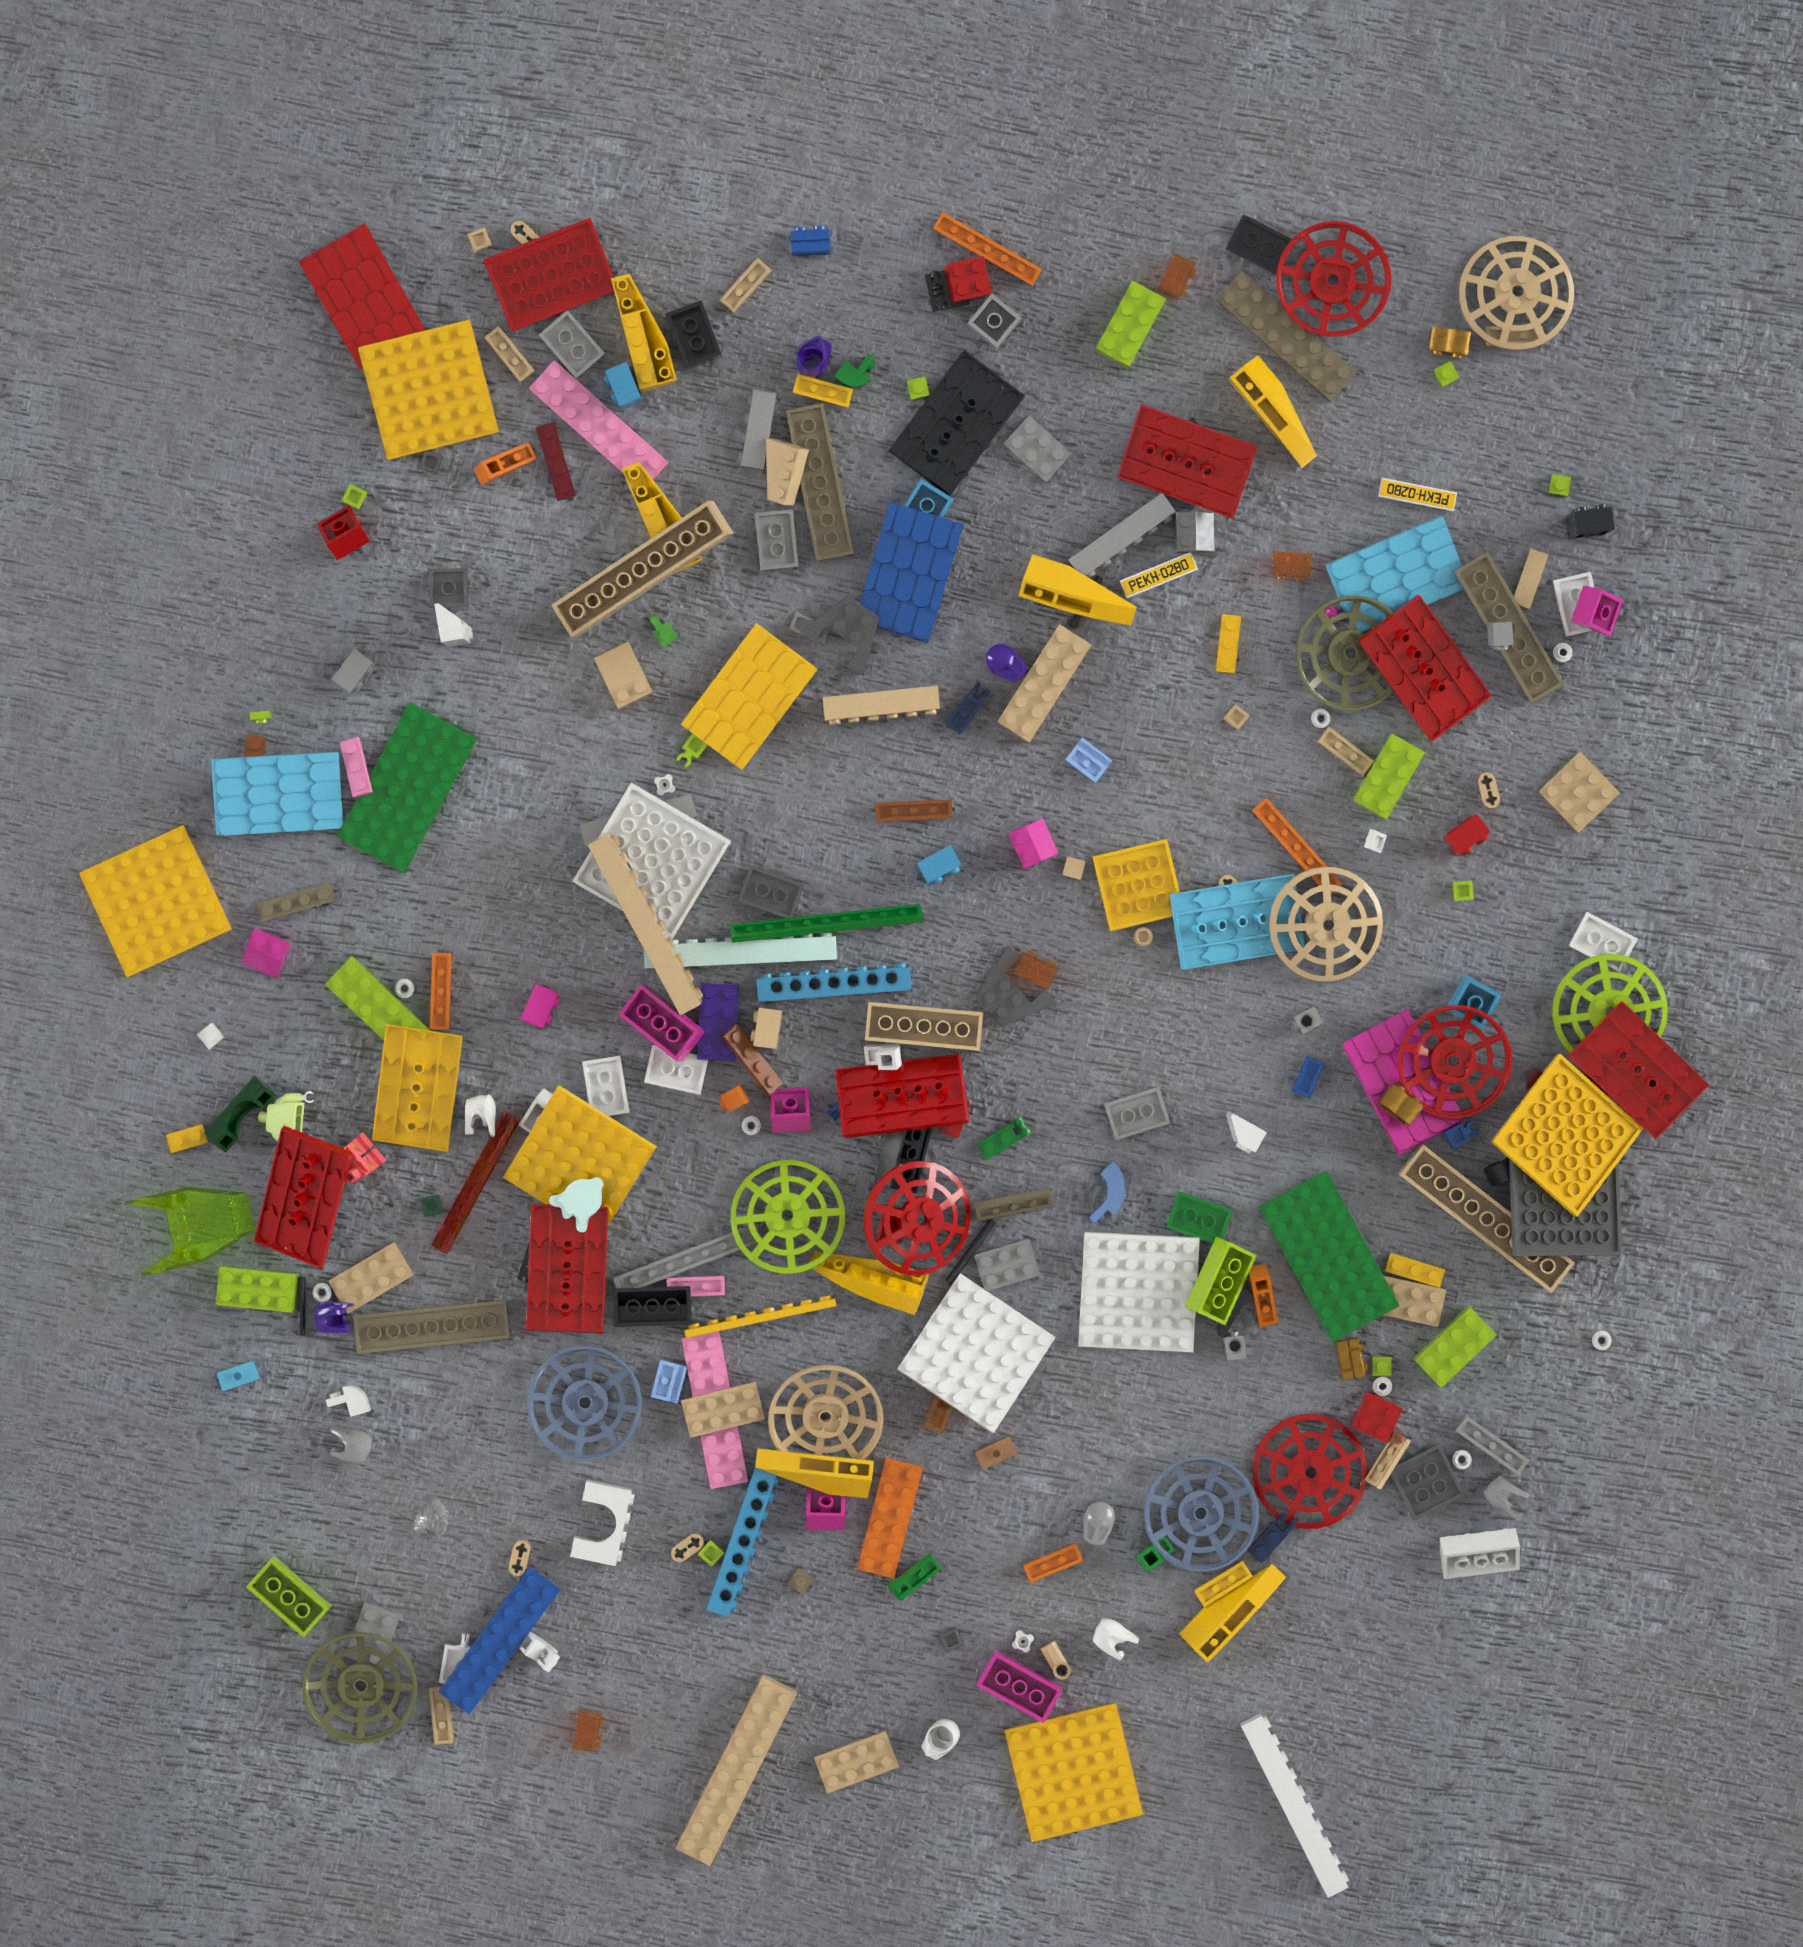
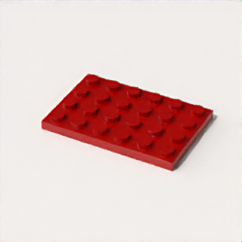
M591 218L483 259L511 332L614 292L611 278H614Z

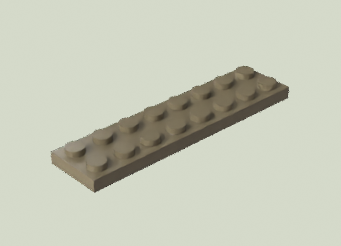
M1243 271L1238 274L1216 299L1220 305L1328 401L1331 402L1356 374L1349 365L1313 333L1295 323L1284 308Z
M820 403L786 410L792 444L809 449L800 483L816 562L852 555L854 551L824 404Z
M1485 552L1453 571L1486 628L1487 623L1512 622L1513 645H1508V649L1499 651L1529 703H1534L1564 685L1489 553Z
M506 1300L353 1315L357 1354L510 1338Z

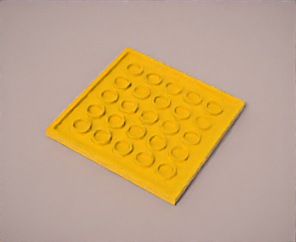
M470 319L358 347L387 460L499 432Z
M184 825L79 873L127 978L232 930Z
M1557 1054L1492 1139L1491 1143L1574 1217H1577L1644 1128L1565 1057Z
M558 1085L503 1178L544 1204L551 1205L549 1202L550 1197L563 1193L573 1181L598 1177L603 1181L601 1189L602 1203L600 1207H608L609 1226L657 1146Z
M1116 1702L1049 1718L1044 1723L1036 1721L1004 1729L1031 1842L1143 1815Z

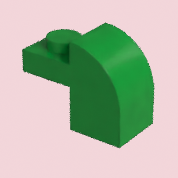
M868 353L858 369L844 361L834 375V379L849 388L865 386L870 381V378L865 374L866 372L870 374L876 364L873 363L875 358Z
M1166 1537L1158 1540L1160 1546L1168 1554L1175 1551ZM1152 1543L1134 1556L1145 1572H1150L1164 1561V1557L1156 1550Z

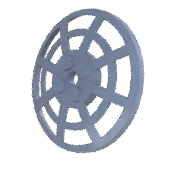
M595 1346L570 1347L548 1358L535 1373L527 1395L528 1417L537 1437L554 1453L576 1461L598 1460L618 1451L634 1434L642 1412L641 1388L631 1368L616 1354ZM588 1351L587 1362L575 1363L563 1368L557 1361L560 1357L573 1352ZM595 1353H601L612 1358L623 1369L614 1375L607 1368L594 1363ZM551 1364L557 1374L550 1382L547 1392H535L540 1376ZM586 1368L585 1379L574 1382L568 1372L575 1369ZM593 1370L604 1373L610 1379L600 1385L592 1380ZM627 1375L631 1378L635 1388L636 1406L625 1404L624 1390L619 1381ZM562 1378L568 1385V1388L563 1395L552 1394L555 1385ZM614 1385L617 1388L620 1403L608 1401L606 1391ZM583 1397H587L591 1401L590 1406L587 1408H583L580 1405V1399ZM533 1400L545 1401L546 1414L551 1424L542 1431L535 1418ZM551 1402L562 1403L564 1414L557 1420L552 1413ZM607 1409L617 1410V1417L609 1427L603 1420V1416ZM624 1412L635 1413L634 1421L629 1431L619 1441L613 1431L621 1422ZM568 1420L577 1424V1436L564 1430L561 1425ZM597 1423L603 1431L595 1436L585 1437L586 1426ZM556 1430L565 1438L576 1442L575 1452L571 1453L557 1447L547 1436ZM607 1437L613 1445L611 1448L599 1453L582 1454L584 1443L596 1442Z
M1194 1456L1173 1463L1156 1477L1146 1496L1144 1522L1150 1541L1166 1560L1186 1570L1207 1572L1228 1566L1248 1549L1257 1532L1259 1506L1253 1487L1237 1468L1218 1458ZM1192 1462L1213 1463L1209 1474L1193 1473L1185 1475L1181 1467ZM1220 1466L1233 1472L1242 1481L1244 1487L1234 1491L1226 1481L1217 1476ZM1175 1470L1179 1480L1170 1486L1164 1497L1154 1495L1153 1493L1160 1481L1169 1472ZM1207 1479L1204 1490L1194 1491L1189 1480ZM1214 1482L1223 1486L1229 1494L1218 1498L1211 1492ZM1182 1485L1186 1495L1180 1502L1171 1500L1170 1496ZM1248 1493L1253 1508L1251 1525L1240 1522L1241 1507L1238 1498ZM1233 1501L1235 1508L1234 1519L1224 1516L1223 1505ZM1151 1502L1161 1504L1163 1529L1156 1533L1152 1531L1149 1518ZM1167 1506L1178 1510L1179 1520L1168 1525L1166 1517ZM1204 1508L1206 1510L1205 1517L1197 1518L1195 1515L1196 1510ZM1221 1524L1231 1526L1232 1528L1229 1533L1219 1541L1215 1531ZM1183 1527L1190 1533L1187 1544L1180 1541L1172 1532ZM1237 1529L1248 1532V1536L1241 1547L1228 1557L1223 1546L1233 1538ZM1168 1535L1174 1544L1185 1550L1182 1561L1168 1554L1160 1546L1158 1540ZM1208 1535L1213 1544L1207 1547H1194L1197 1536ZM1216 1550L1221 1559L1217 1563L1208 1565L1189 1564L1192 1552L1209 1553Z

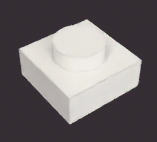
M1370 829L1364 847L1381 853L1387 835Z
M214 1023L209 1024L197 1034L209 1050L225 1038Z

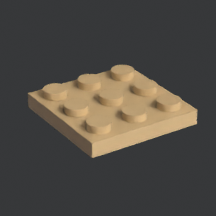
M1578 752L1538 791L1577 833L1620 794L1581 752Z

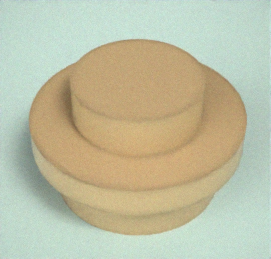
M1141 927L1135 931L1134 941L1139 946H1147L1152 942L1153 934L1150 929Z

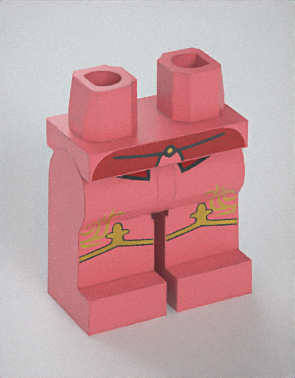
M363 1132L343 1148L352 1152L346 1181L348 1183L353 1182L354 1185L387 1161L376 1147L364 1157H361L374 1146Z

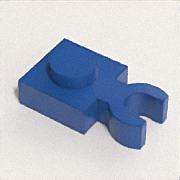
M1475 1120L1467 1121L1464 1127L1462 1123H1459L1443 1132L1451 1149H1455L1470 1141L1468 1135H1475L1480 1132L1479 1129L1474 1131L1470 1129L1471 1124L1475 1123Z

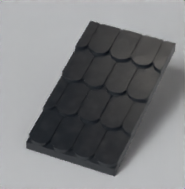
M963 350L888 452L896 456L940 491L951 496L1024 399L1025 395L967 351Z

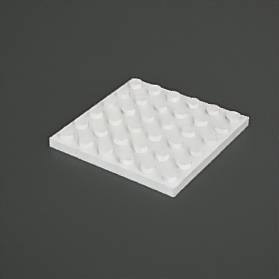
M631 782L598 838L609 832L611 835H616L620 842L619 850L626 853L629 859L627 864L630 870L634 868L639 877L636 880L639 886H644L648 894L646 897L648 903L652 902L657 910L655 916L658 920L661 919L666 927V931H664L666 936H671L673 939L731 840ZM590 851L572 882L622 910Z
M1084 1232L1078 1347L1193 1352L1196 1312L1186 1308L1185 1305L1198 1277L1200 1238Z
M959 1274L897 1370L991 1433H994L1056 1337L989 1292H986L962 1274Z

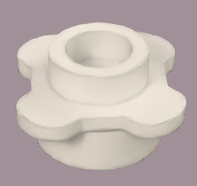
M670 774L662 778H655L654 783L657 784L658 795L675 791V786L672 784L673 777Z
M1019 1630L1016 1632V1639L1012 1642V1646L1014 1649L1018 1648L1023 1650V1652H1029L1030 1644L1034 1637L1032 1634L1027 1635Z

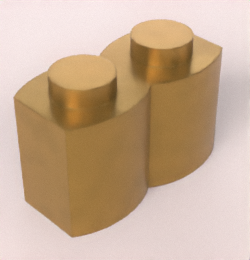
M1432 327L1428 351H1432V355L1444 356V353L1452 354L1451 358L1463 359V356L1468 355L1471 332Z
M1392 1084L1387 1088L1377 1104L1403 1125L1411 1126L1423 1109V1106L1420 1104L1421 1101L1415 1096H1408L1405 1093L1406 1089L1401 1085Z

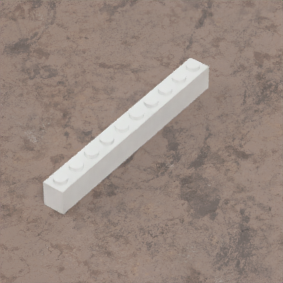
M1258 1714L1240 1723L1327 1897L1329 1898L1347 1889L1346 1882L1349 1879L1345 1871L1340 1872L1337 1865L1341 1863L1336 1853L1331 1854L1329 1848L1332 1845L1327 1836L1323 1838L1320 1832L1323 1828L1318 1819L1314 1820L1312 1816L1314 1810L1310 1802L1306 1803L1303 1799V1796L1306 1794L1301 1785H1296L1294 1779L1297 1776L1293 1768L1288 1769L1286 1762L1289 1760L1284 1751H1279L1277 1745L1280 1743L1275 1734L1271 1735L1268 1729L1271 1725L1267 1717L1262 1718L1261 1714Z

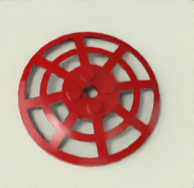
M1339 221L1318 223L1297 234L1284 249L1276 272L1277 293L1286 313L1303 329L1326 337L1350 335L1372 323L1381 313L1388 300L1392 280L1388 257L1378 241L1364 229ZM1322 229H1340L1338 240H1326L1314 245L1309 236L1312 232ZM1347 231L1360 235L1374 249L1364 255L1358 248L1345 242ZM1302 239L1307 250L1300 256L1295 268L1285 266L1284 263L1290 250ZM1336 246L1334 257L1323 259L1318 249L1323 247ZM1343 248L1353 252L1359 259L1349 264L1346 260L1342 259ZM1311 254L1317 263L1312 272L1300 270L1303 262ZM1378 255L1384 268V286L1373 285V272L1369 261ZM1363 265L1367 274V284L1356 282L1355 270ZM1282 273L1293 276V289L1297 299L1290 304H1287L1283 294ZM1335 275L1338 278V284L1330 285L1327 280L1328 277ZM1298 278L1310 280L1311 290L1303 296L1299 289ZM1354 289L1365 291L1362 300L1354 307L1348 297ZM1371 292L1383 294L1376 310L1369 318L1364 320L1358 311L1366 304ZM1314 297L1324 302L1322 313L1313 309L1307 302ZM1342 302L1348 310L1342 314L1330 315L1332 304ZM1302 305L1307 312L1321 319L1319 329L1305 324L1292 311ZM1352 316L1358 324L1344 331H1327L1328 320H1342Z
M1465 1005L1439 1007L1421 1016L1405 1034L1398 1053L1397 1068L1399 1079L1403 1088L1406 1089L1405 1092L1410 1097L1415 1096L1411 1088L1418 1083L1429 1093L1437 1096L1434 1108L1421 1101L1420 1104L1427 1113L1447 1119L1469 1117L1488 1108L1504 1091L1512 1070L1511 1045L1502 1027L1485 1012ZM1449 1010L1466 1011L1462 1021H1446L1439 1024L1435 1016L1437 1013ZM1477 1014L1487 1020L1495 1028L1497 1034L1487 1038L1480 1029L1470 1024L1473 1015ZM1428 1018L1432 1028L1421 1037L1417 1045L1407 1043L1415 1028ZM1460 1027L1456 1037L1446 1038L1442 1031V1028ZM1467 1029L1477 1034L1481 1041L1470 1045L1464 1040ZM1435 1033L1439 1042L1434 1048L1423 1047L1426 1040ZM1502 1041L1504 1046V1071L1492 1068L1493 1051L1491 1044ZM1483 1048L1486 1049L1487 1053L1486 1065L1477 1063L1475 1053ZM1404 1051L1414 1053L1413 1065L1416 1076L1406 1081L1403 1071ZM1420 1054L1430 1057L1431 1067L1423 1072L1420 1071L1419 1066ZM1452 1055L1458 1056V1062L1454 1065L1448 1063ZM1474 1070L1482 1072L1483 1075L1480 1080L1471 1087L1467 1078L1472 1075ZM1435 1074L1442 1080L1439 1091L1431 1087L1425 1079ZM1490 1075L1500 1078V1082L1493 1093L1480 1103L1475 1092L1485 1084ZM1460 1082L1464 1089L1463 1092L1446 1093L1449 1083ZM1468 1096L1473 1107L1461 1111L1442 1110L1444 1099L1457 1100Z
M910 1161L889 1170L871 1190L863 1215L865 1238L874 1256L890 1270L904 1275H925L944 1267L960 1251L969 1231L971 1210L965 1188L951 1171L933 1162ZM929 1168L928 1180L917 1179L907 1183L901 1175L902 1172L909 1169ZM937 1170L950 1177L959 1189L952 1195L944 1186L935 1182ZM895 1178L900 1188L894 1192L886 1206L877 1204L876 1200L882 1189L891 1179ZM926 1185L925 1196L915 1197L910 1189ZM934 1188L941 1191L947 1198L940 1204L932 1199ZM904 1193L908 1201L904 1203L901 1210L893 1208L897 1199ZM961 1196H963L965 1204L964 1227L957 1225L958 1213L955 1202ZM951 1206L952 1224L943 1222L942 1211ZM873 1211L884 1213L883 1226L886 1237L875 1241L872 1230ZM923 1214L924 1222L919 1225L917 1218ZM890 1216L898 1217L900 1229L894 1233L891 1232ZM940 1230L949 1231L946 1239L941 1245H938L935 1237ZM954 1233L962 1234L953 1252L944 1260L941 1251L950 1243ZM903 1236L911 1240L909 1250L906 1251L901 1248L896 1240ZM929 1242L932 1251L916 1254L919 1243ZM890 1244L896 1252L905 1256L902 1267L890 1262L881 1253L880 1248ZM933 1256L936 1259L937 1265L932 1268L909 1270L913 1259H926Z
M1300 1414L1279 1422L1262 1438L1253 1459V1483L1260 1501L1275 1518H1278L1281 1514L1269 1504L1263 1493L1275 1490L1279 1498L1286 1505L1290 1506L1284 1521L1285 1524L1293 1520L1297 1510L1308 1513L1321 1511L1324 1522L1311 1524L1296 1522L1294 1526L1303 1529H1318L1342 1520L1356 1507L1366 1486L1367 1461L1359 1441L1343 1424L1324 1415ZM1314 1420L1328 1424L1324 1434L1317 1432L1300 1433L1296 1422ZM1289 1425L1293 1436L1284 1441L1276 1452L1265 1447L1278 1431ZM1335 1427L1350 1438L1357 1449L1356 1451L1346 1455L1341 1445L1331 1438ZM1316 1438L1321 1439L1317 1450L1306 1449L1302 1439ZM1294 1442L1296 1443L1299 1452L1292 1459L1281 1455L1289 1445ZM1328 1443L1339 1452L1341 1457L1330 1461L1324 1454ZM1263 1454L1272 1459L1270 1468L1272 1483L1260 1486L1258 1470L1260 1458ZM1360 1458L1362 1466L1359 1490L1349 1486L1351 1476L1349 1462ZM1278 1462L1288 1466V1477L1280 1480L1276 1478ZM1344 1464L1345 1477L1342 1483L1333 1479V1468ZM1308 1467L1315 1468L1316 1474L1314 1477L1309 1478L1305 1475V1470ZM1291 1484L1298 1491L1293 1502L1283 1494L1280 1489L1281 1487ZM1329 1486L1339 1489L1338 1494L1326 1503L1322 1492L1327 1490ZM1345 1493L1355 1496L1353 1502L1345 1511L1331 1518L1328 1508L1336 1504ZM1305 1495H1315L1319 1506L1307 1507L1300 1504Z

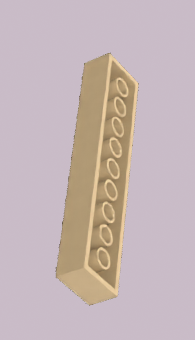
M707 501L551 606L571 638L579 637L734 533L715 502Z
M609 832L589 843L588 847L676 1009L682 1015L701 1005L703 995L699 987L695 988L692 984L694 978L689 970L685 971L683 967L685 962L681 954H676L673 949L676 945L671 936H666L664 932L666 927L661 919L658 920L655 916L657 910L652 902L648 903L646 899L648 894L644 886H639L636 880L639 877L634 868L630 870L627 864L629 859L626 853L619 850L620 842L615 834L611 835Z
M1423 1144L1419 1145L1398 1172L1400 1177L1548 1292L1552 1293L1575 1264L1567 1256H1513L1511 1213Z
M764 1674L762 1675L676 1845L677 1850L708 1866L711 1865L797 1695L796 1690Z

